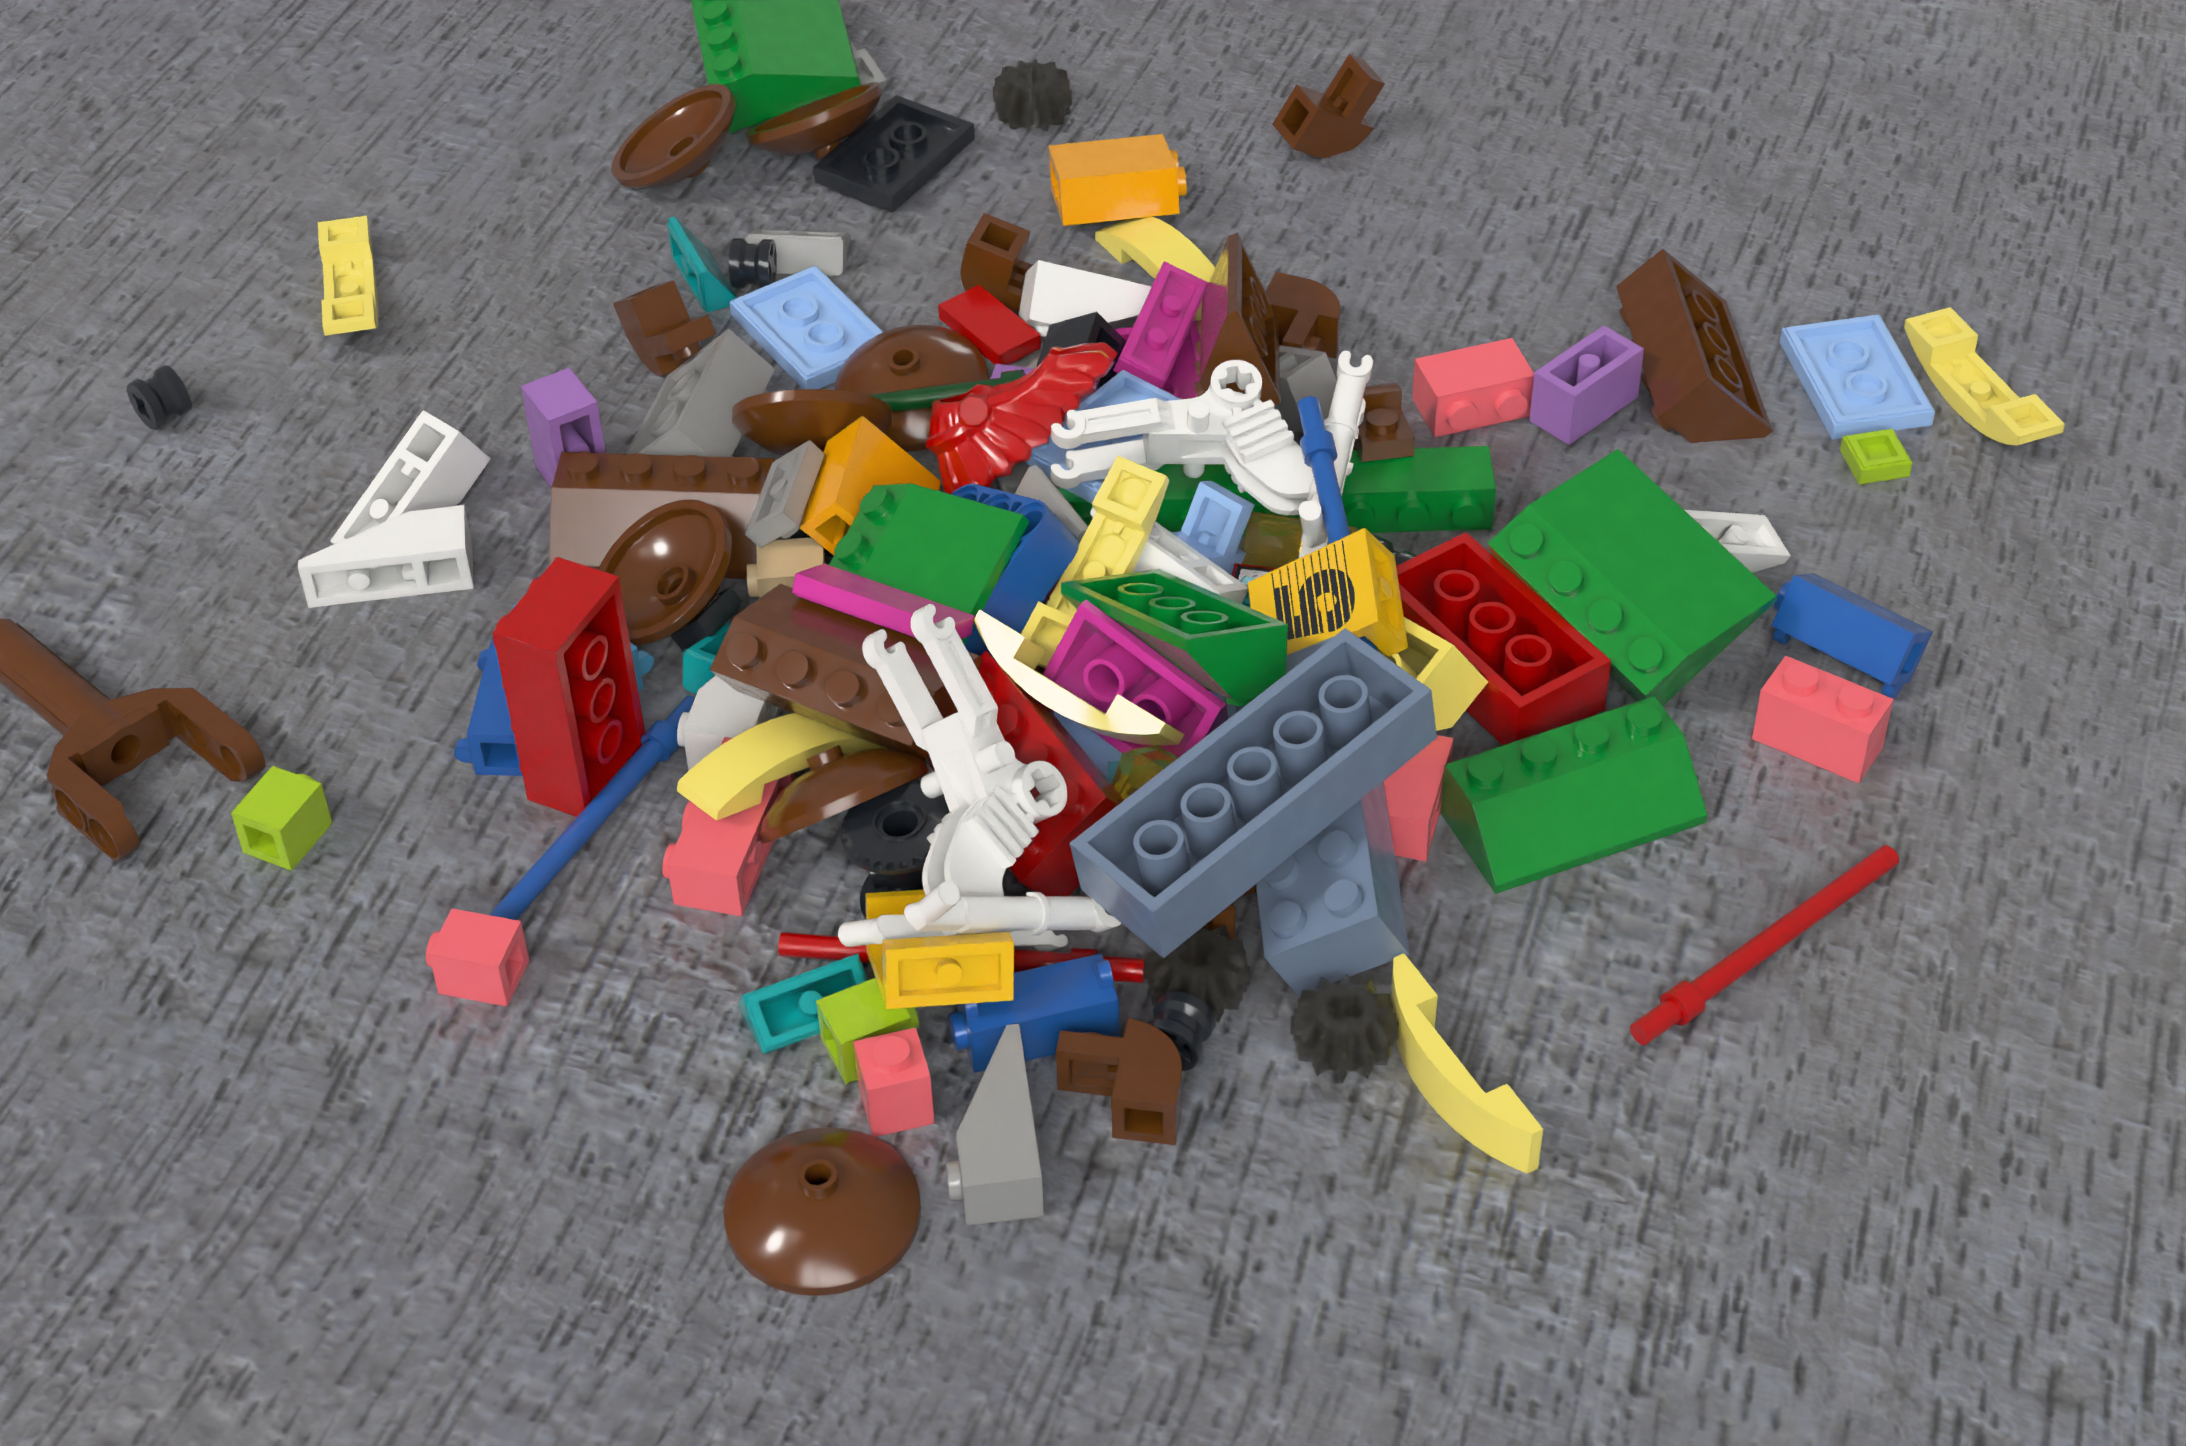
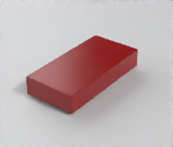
M980 285L938 304L939 319L953 331L969 339L981 354L994 365H1009L1041 349V334Z

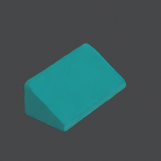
M675 216L668 218L667 229L672 260L701 308L706 313L729 307V301L738 297L708 248Z
M858 954L744 994L739 999L738 1004L762 1055L819 1035L820 1028L816 1000L868 981Z

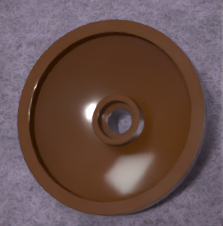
M878 82L855 86L768 119L747 131L745 135L750 145L761 150L783 155L803 154L813 151L816 159L823 158L841 143L840 140L850 136L863 126L879 103L882 95L881 87Z
M710 84L688 91L659 108L645 119L618 149L611 168L614 177L625 187L644 189L669 185L686 177L691 178L700 174L707 168L710 159L721 147L731 127L736 108V100L733 94L724 85Z
M908 325L885 331L858 347L840 369L835 383V390L870 395L989 379L981 352L965 336L940 326ZM932 408L893 413V423L884 434L906 452L927 449L926 439L929 437Z
M796 389L774 391L745 398L736 403L732 408V423L743 436L764 449L782 456L809 440L824 452L829 439L861 416H864L883 433L893 423V410L888 403L872 396L840 390Z
M693 499L679 500L650 511L633 523L616 540L600 564L598 570L619 576L629 639L633 645L656 642L679 632L706 609L719 591L729 567L732 537L725 518L708 503Z
M840 745L806 759L811 771L796 778L780 792L762 821L759 831L763 843L781 838L926 774L929 772L925 760L913 754L879 748L861 750L844 756Z
M821 1127L797 1131L763 1146L737 1171L727 1190L724 1202V1225L727 1240L732 1252L741 1265L754 1277L771 1287L789 1293L809 1296L832 1295L851 1291L871 1283L884 1275L902 1259L910 1248L918 1231L921 1216L920 1193L917 1180L905 1159L891 1146L872 1135L836 1127ZM818 1182H826V1183L821 1184V1185H812V1184L818 1183Z

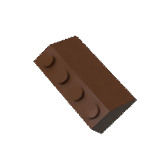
M1237 232L1228 236L1202 299L1201 320L1196 322L1201 340L1196 341L1200 360L1195 362L1199 381L1194 383L1197 397H1199L1209 389L1212 373L1221 363L1230 360H1242L1252 364L1260 372L1262 377L1260 400L1266 402L1271 399L1274 405L1281 403L1279 320ZM1236 382L1226 384V389L1229 388L1245 394V390L1239 389Z
M1664 249L1616 286L1623 306L1619 313L1623 321L1630 328L1633 337L1631 341L1644 348L1643 372L1640 378L1644 386L1651 393L1654 402L1651 412L1663 429L1668 432L1675 430L1691 443L1765 438L1773 432L1726 300Z
M561 452L551 487L549 566L556 557H560L598 570L612 545L638 519L667 503L693 499L706 502L714 507L729 525L732 537V550L725 578L747 579V564H757L756 544L745 533L775 458Z
M781 583L733 618L710 667V671L734 690L887 749L913 754L933 766L929 752L916 745L877 670L866 662L862 651L865 638L880 629L885 630L887 633V638L884 641L885 649L898 642L904 643L907 653L944 719L957 713L958 710L923 644L915 637L795 596V593H792V587ZM968 652L976 668L979 669L983 659L979 655Z

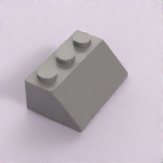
M730 329L726 330L667 375L626 454L734 457L732 454L735 448L746 437L732 423V408L736 403L745 398L768 393L769 391L765 388L775 369Z

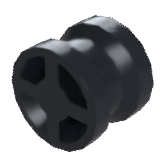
M733 238L729 251L731 287L744 288L747 284H758L762 288L774 283L777 273L775 241L773 239H762L758 244H749L743 238Z
M167 365L156 369L153 372L152 378L146 381L136 379L127 385L128 397L134 410L150 429L155 430L165 424L166 417L172 414L181 416L192 409L190 395L177 373Z
M1181 991L1164 993L1158 999L1153 1009L1154 1020L1149 1021L1148 1024L1158 1028L1172 1040L1180 1054L1182 1071H1187L1194 1068L1202 1054L1201 1042L1206 1041L1212 1034L1216 1024V1017L1211 1008L1194 995Z

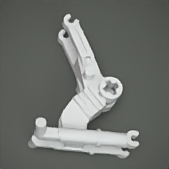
M1343 351L1339 356L1337 383L1328 418L1324 420L1326 430L1333 434L1338 456L1334 461V467L1341 496L1346 476L1352 472L1354 463H1350L1355 439H1358V426L1364 418L1366 402L1363 396L1366 384L1370 380L1373 366L1372 357L1365 355L1361 359L1360 367H1352L1350 365L1351 353L1349 351ZM1230 360L1217 366L1212 373L1209 389L1199 397L1171 401L1151 398L1081 411L1069 410L1067 412V427L1071 430L1064 429L1058 423H1054L1051 426L1052 441L1063 449H1073L1084 443L1143 434V439L1067 451L1066 467L1070 470H1064L1057 463L1051 465L1050 478L1060 488L1070 489L1078 486L1081 482L1105 479L1117 456L1151 470H1157L1164 464H1183V472L1190 478L1200 477L1204 472L1205 464H1225L1224 468L1228 474H1231V479L1234 484L1238 485L1240 493L1248 492L1264 507L1277 514L1300 515L1303 533L1299 558L1327 546L1328 542L1312 468L1304 463L1301 446L1293 440L1294 434L1291 430H1288V425L1285 420L1281 419L1278 409L1275 410L1272 400L1270 399L1266 402L1260 400L1262 377L1257 368L1246 361ZM1236 382L1239 389L1245 390V394L1229 388L1226 389V384Z
M928 604L916 610L911 617V629L914 636L923 644L958 710L957 713L944 719L907 653L905 644L898 642L885 649L884 641L887 638V633L883 629L867 636L862 646L866 662L877 670L916 745L928 751L935 771L921 779L922 792L929 798H935L944 794L950 813L946 814L941 820L942 823L935 827L934 833H931L926 838L931 843L922 871V883L926 896L919 902L908 904L904 910L905 915H881L874 919L841 924L838 930L840 942L846 947L882 944V940L1009 931L1013 938L1014 946H1034L1039 951L1050 952L1068 944V938L1065 935L1060 934L1057 936L1052 930H1091L1100 933L1119 926L1121 922L1114 916L1108 915L1104 908L1090 896H1045L1040 892H1028L1026 896H1004L1002 880L1006 868L1016 862L1015 858L1023 853V848L1027 847L1032 841L1031 838L1035 837L1039 832L1034 824L1055 816L1063 810L1067 801V787L1061 773L1052 764L1045 761L1023 764L1015 758L1013 747L1004 740L996 722L998 706L958 635L954 619L947 617L934 624L933 616L936 608L933 604ZM1034 786H1036L1040 793L1035 800L1030 793Z

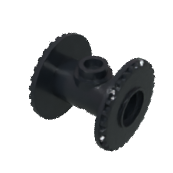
M918 780L907 782L849 808L847 815L843 819L841 841L845 853L857 866L870 871L860 892V908L865 920L866 893L924 890L922 871L931 843L926 838L931 833H934L935 827L942 823L941 820L950 811L944 794L935 798L927 797L922 792L921 782H918Z

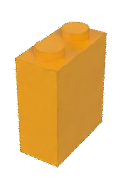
M1163 134L1048 145L1051 192L1063 226L1180 214L1179 197L1187 195L1185 169L1183 166L1179 167L1176 149H1169Z
M861 416L827 441L823 452L825 455L808 498L799 528L832 555H835L834 550L837 543L848 532L860 510L861 500L872 489L873 485L912 483L939 491L941 481L864 416Z

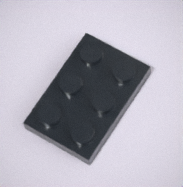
M896 95L871 116L863 126L848 136L813 166L814 182L893 213L975 140L974 123Z

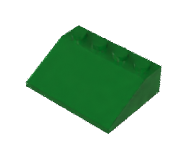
M691 0L708 85L721 84L726 86L736 100L735 115L729 129L730 134L861 85L839 0Z
M1616 449L1529 504L1487 543L1491 554L1611 660L1609 675L1637 702L1655 696L1659 703L1664 706L1778 600L1777 596L1619 449Z
M912 483L873 485L872 489L861 500L860 510L848 532L837 543L834 550L835 555L829 565L976 617L979 610L982 611L1029 521L1024 515ZM969 636L961 639L963 644H965Z

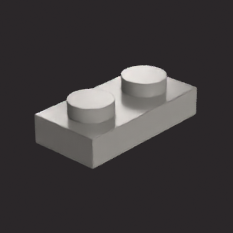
M810 440L772 462L745 533L759 548L764 547L779 537L783 539L789 538L799 530L804 509L825 455Z

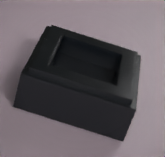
M731 587L715 595L706 609L694 621L679 632L671 635V638L683 650L692 647L707 636L712 637L741 607L740 604L743 601Z

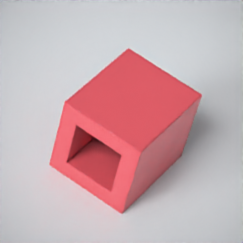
M451 908L441 930L435 931L431 935L426 950V963L428 967L432 968L438 994L508 1007L530 961L521 921Z
M916 1027L853 1041L858 1088L871 1135L879 1137L935 1124L931 1076Z

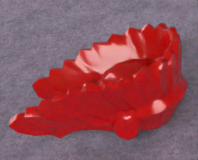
M1105 342L1082 343L1067 348L1052 347L1040 365L1023 377L996 386L976 384L965 393L932 402V415L930 418L929 437L926 439V448L937 457L945 493L951 494L959 487L967 484L990 487L995 477L1009 476L1016 463L1029 461L1032 449L1049 444L1052 424L1058 423L1063 427L1067 412L1069 410H1078L1080 399L1096 392V383L1100 381V378L1106 376L1115 363L1113 360L1118 353Z

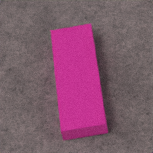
M1163 261L1113 371L1119 373L1125 370L1163 389L1209 283Z
M821 564L795 573L792 593H795V596L915 637L911 629V617L916 610L928 604H933L936 608L933 616L934 624L947 617H952L955 622V629L961 639L970 636L972 633L975 618L972 614L836 567Z

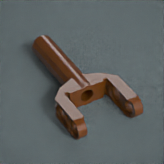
M0 619V683L63 735L62 739L54 747L47 772V780L53 785L51 793L57 803V812L114 861H119L138 849L140 845L135 829L124 814L123 804L102 786L121 774L132 771L141 762L169 746V740L177 737L230 781H246L266 767L263 753L254 738L242 726L194 688H152L110 699L21 625L14 623L11 619Z

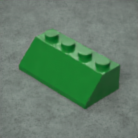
M1161 569L1061 582V594L1076 609H1078L1083 601L1088 600L1208 691H1214L1225 696V701L1228 704L1246 706L1286 674L1288 624Z
M1655 696L1445 764L1441 815L1495 894L1704 824L1707 820L1706 808L1685 736Z

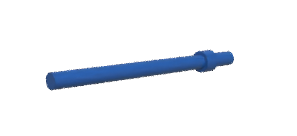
M1309 396L1302 398L1297 403L1304 434L1300 440L1304 463L1312 468L1328 542L1331 544L1350 535V530L1334 467V461L1338 455L1333 434L1325 428L1319 399ZM1365 636L1360 637L1361 640L1378 651L1377 647Z
M686 696L664 721L658 720L641 737L642 746L489 915L517 920L659 761H667L680 747L677 742V729L680 717L683 712H690L695 700L694 696Z

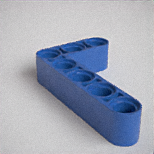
M976 484L964 485L952 492L951 495L1024 515L1029 521L1026 530L982 610L984 613L1020 633L1028 622L1038 601L1042 603L1074 559L1078 551V539L1050 508L1040 500ZM975 624L964 646L968 652L979 656L985 651L990 653Z

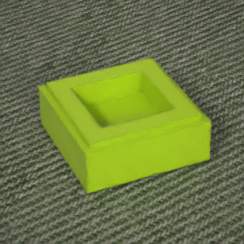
M1893 429L1842 436L1840 452L1859 485L1910 477L1913 462Z

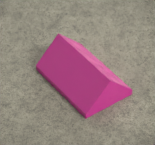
M1088 600L1083 601L1079 605L1042 674L1105 714L1118 694L1185 734L1178 745H1145L1121 741L1093 731L1132 761L1178 759L1228 720L1227 704Z

